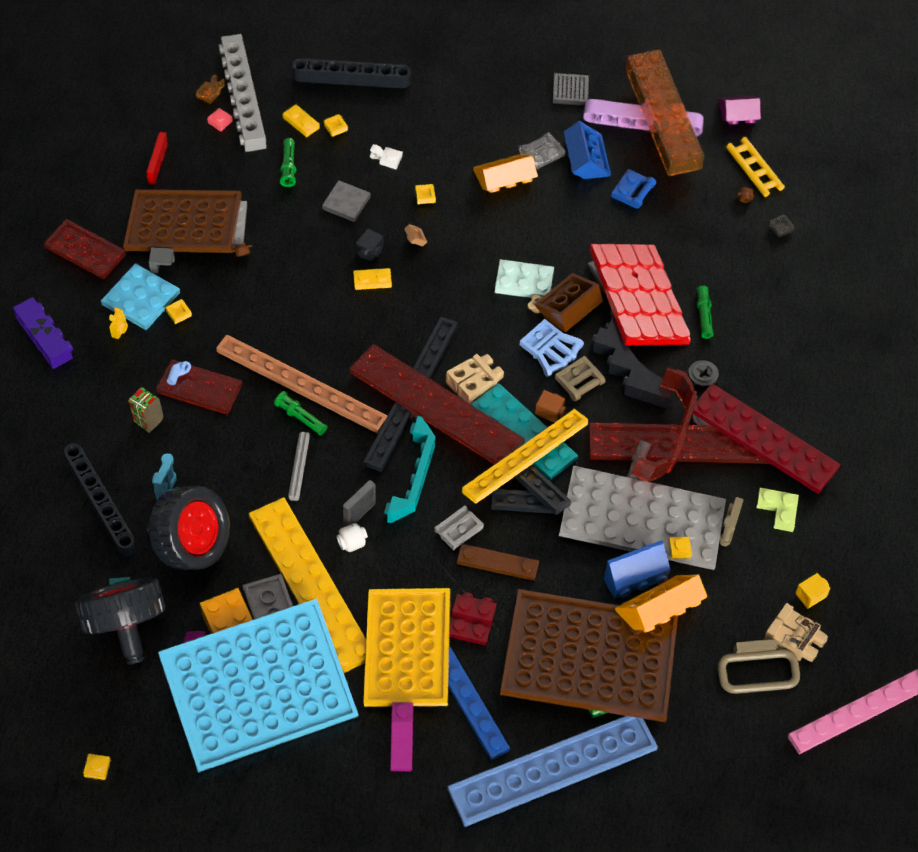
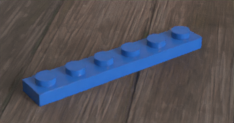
M449 647L448 687L489 758L493 760L509 752L510 747L452 649Z

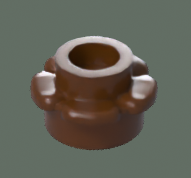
M740 188L739 193L736 195L744 203L750 202L754 198L753 190L750 188Z

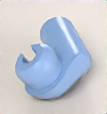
M184 361L173 365L168 375L167 383L175 385L179 376L190 371L191 364Z

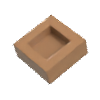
M410 224L405 228L408 235L407 239L412 244L423 247L427 243L421 228Z

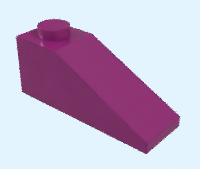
M392 702L391 771H412L413 702Z

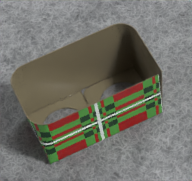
M141 387L128 401L134 422L150 433L162 421L163 412L159 398Z

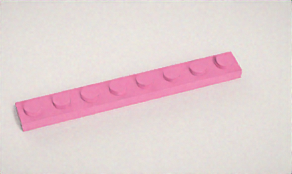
M918 669L788 735L789 740L797 752L801 754L918 694Z

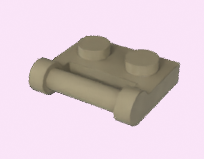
M585 356L555 374V379L569 393L573 401L579 400L581 395L595 386L605 383L604 376ZM591 375L594 379L580 388L576 389L574 387Z
M736 497L734 504L730 503L724 521L725 528L719 540L722 546H728L731 543L744 499Z

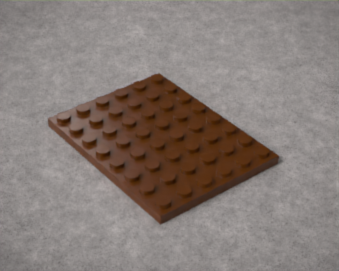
M518 589L500 695L666 722L678 615L671 616V620L666 623L654 625L655 629L649 632H643V630H634L616 612L615 608L619 605Z

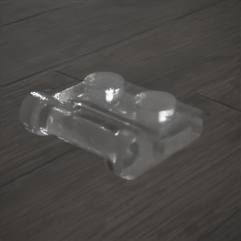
M549 132L544 134L542 138L518 147L520 154L533 156L536 169L565 156V150Z

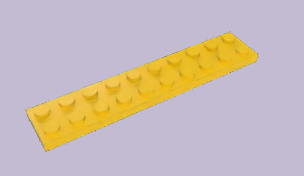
M285 498L250 512V520L298 605L314 599L318 600L343 673L366 663L367 640Z

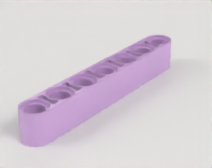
M596 99L586 101L583 115L584 120L590 123L687 136L701 135L703 127V116L698 113Z

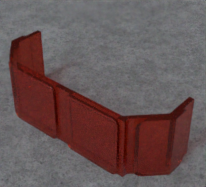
M667 368L660 386L676 391L686 410L670 457L658 462L638 457L631 474L647 482L655 480L665 473H669L670 470L672 471L679 457L687 431L686 428L690 422L697 400V391H694V385L687 373L678 369Z

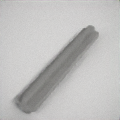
M308 432L299 433L288 495L291 501H298L310 438Z

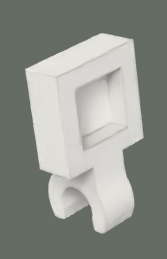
M372 145L370 150L371 158L379 159L381 165L397 169L402 158L401 151L388 147L382 150L377 145Z

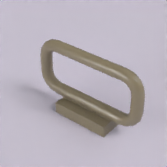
M776 639L738 642L733 647V654L724 655L718 663L721 686L725 691L734 694L793 688L800 680L797 657L789 650H776L778 647ZM781 657L787 658L790 661L792 678L789 681L731 685L728 682L726 665L729 662Z

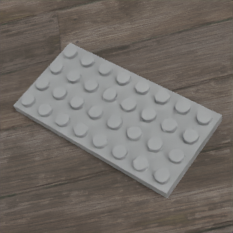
M573 466L567 497L571 500V505L564 509L559 536L630 552L662 540L668 560L711 570L715 569L726 499ZM689 537L692 551L691 558L671 559L669 538Z

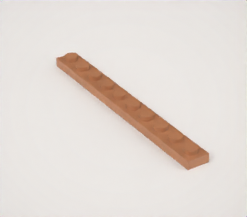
M226 335L217 346L218 353L377 434L388 417L229 335Z

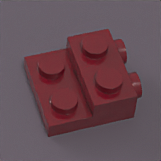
M466 592L462 593V595L457 594L450 621L449 637L486 646L497 603H493V600L488 597H483L482 600L476 599L472 594Z

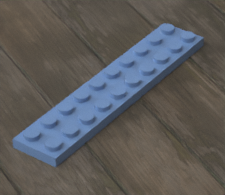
M625 716L448 786V792L464 827L653 752L657 750V745L643 718Z

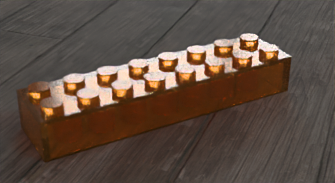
M661 50L628 56L626 71L668 176L702 169L704 154Z

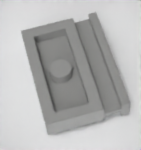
M463 506L437 525L435 532L439 533L441 538L455 550L482 530L484 524L466 506Z

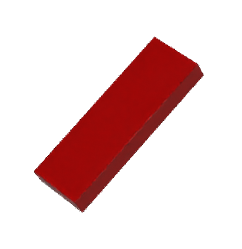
M160 132L146 172L148 183L152 185L156 183L168 145L166 133Z

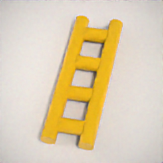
M746 137L741 139L742 145L734 147L732 143L726 146L727 150L764 197L770 194L768 191L770 188L776 186L779 191L784 189L785 186ZM748 150L752 157L743 159L739 153ZM757 162L761 169L753 171L749 165ZM766 174L771 181L763 184L758 177Z

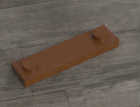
M462 544L457 564L535 581L539 561Z

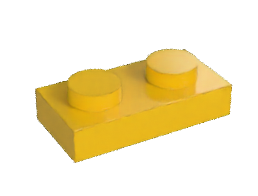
M296 104L283 113V118L305 137L319 129V123Z
M390 268L354 271L355 290L391 288Z

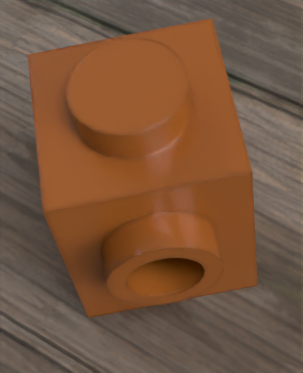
M544 390L536 404L535 415L554 423L557 422L558 418H562L566 411L564 406L565 398Z

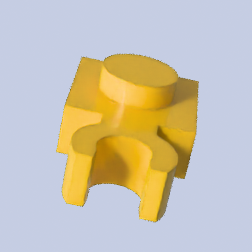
M115 307L114 316L110 315L109 318L112 321L110 331L113 338L119 339L121 334L126 332L128 324L123 310Z

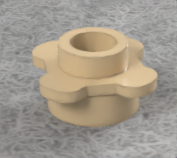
M537 294L532 295L528 308L535 313H541L536 308L535 303L542 297Z

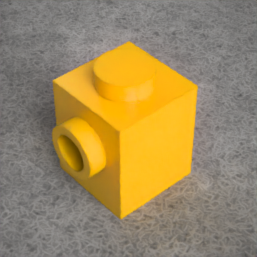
M817 573L799 584L795 594L807 608H810L827 597L830 587L828 582Z

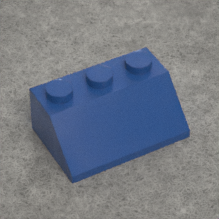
M578 121L564 131L568 157L571 161V170L575 175L583 179L609 177L611 175L602 134L581 121Z
M663 541L655 542L608 560L604 581L614 599L619 597L625 598L632 592L637 590L643 591L650 585L655 583L661 584L668 579L670 566Z

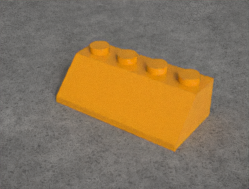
M679 575L616 607L615 610L634 630L649 632L655 629L654 625L670 621L671 616L685 613L686 608L700 605L701 600L707 598L699 575Z

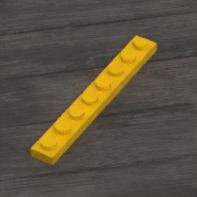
M572 410L462 487V493L475 504L588 425V419L577 410Z

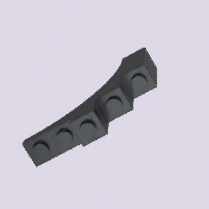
M611 310V321H607L605 328L600 327L598 334L594 333L591 341V344H594L593 352L608 357L609 374L624 378L622 384L625 387L624 395L667 408L675 383L660 378L637 360L629 346L624 345Z

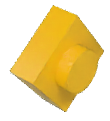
M340 114L324 120V126L332 137L348 131V126Z
M433 184L415 186L418 204L435 203Z
M182 299L166 307V312L175 324L192 316L191 311Z
M689 537L669 538L671 559L691 558L692 551Z
M88 754L83 773L84 777L106 780L110 757Z

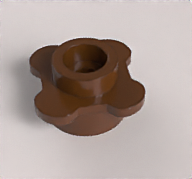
M246 243L236 245V249L232 250V252H235L236 257L249 254V248L252 245L246 246Z

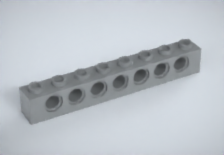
M242 35L221 37L222 44H219L220 55H224L222 57L223 67L227 68L224 70L225 78L230 81L227 83L228 91L233 94L230 95L232 106L235 105V108H233L235 119L238 118L236 125L237 131L241 132V135H239L240 144L244 145L245 152L266 149L265 133Z

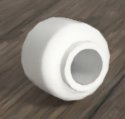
M356 523L341 528L339 535H337L339 546L347 552L364 547L365 538H368L365 528H360Z

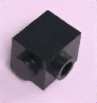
M367 229L356 242V254L363 259L372 262L382 252L383 236L370 229Z

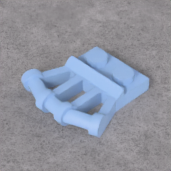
M546 319L520 340V346L533 355L534 359H538L547 377L552 375L553 372L565 369L570 362H574L577 359L576 355L579 349L584 344L581 339L562 333ZM560 341L572 344V349L570 350ZM554 346L561 353H563L565 357H560L550 348ZM543 354L547 355L556 364L549 366Z

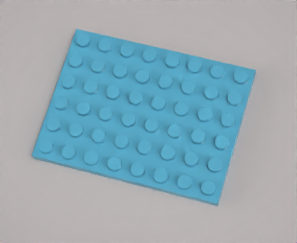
M317 599L158 652L198 772L358 717V712Z

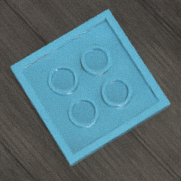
M134 264L101 300V303L113 312H115V307L123 310L127 320L147 330L178 296L180 289L141 266Z

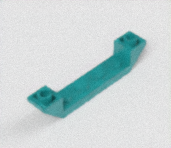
M421 416L417 417L416 423H412L410 433L413 434V442L422 444L420 449L422 456L417 458L415 465L417 472L412 474L410 481L412 488L407 490L405 499L392 496L391 503L386 504L385 514H387L388 523H393L415 512L435 448V435Z

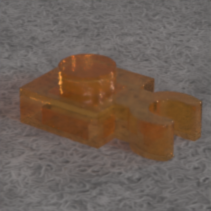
M214 75L211 78V83L205 82L196 91V97L211 104L220 94V89L224 87V79L217 82V76Z

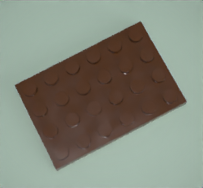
M135 190L123 245L124 250L151 251V247L170 248L174 252L232 253L242 199L241 191Z

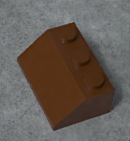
M572 273L537 301L535 306L549 323L557 329L567 332L603 302L599 284Z

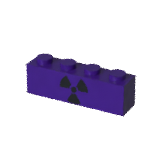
M32 297L13 307L16 319L52 369L73 359L71 354L73 348L70 342L63 339L64 336L61 330L54 327L51 316H46L44 307L40 302L37 303Z

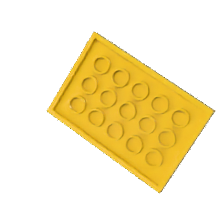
M450 588L369 589L364 687L365 707L392 706V702H413V706H448Z

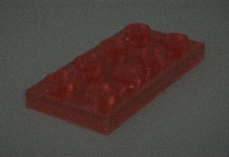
M67 219L44 243L45 248L102 279H105L126 255L125 250Z
M171 359L157 387V393L228 415L242 386V380L191 365L188 373L179 376L175 385H170L167 383L170 370L173 365L180 363Z

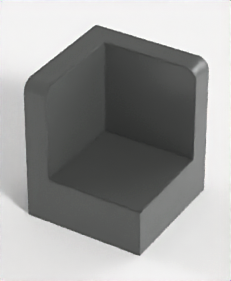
M151 247L149 258L150 272L158 273L159 265H171L175 260L174 250Z

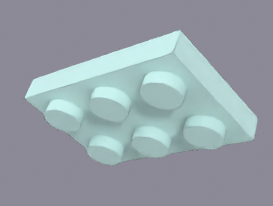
M500 259L495 293L532 298V295L537 294L540 297H544L551 291L554 267Z

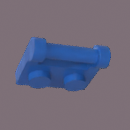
M628 169L613 190L611 197L634 208H640L644 197L656 185V180ZM641 184L644 185L637 197L633 198L632 196Z

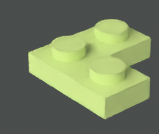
M760 488L757 508L775 511L774 528L793 532L799 495Z

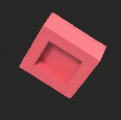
M220 108L207 118L208 123L220 131L232 122V116Z

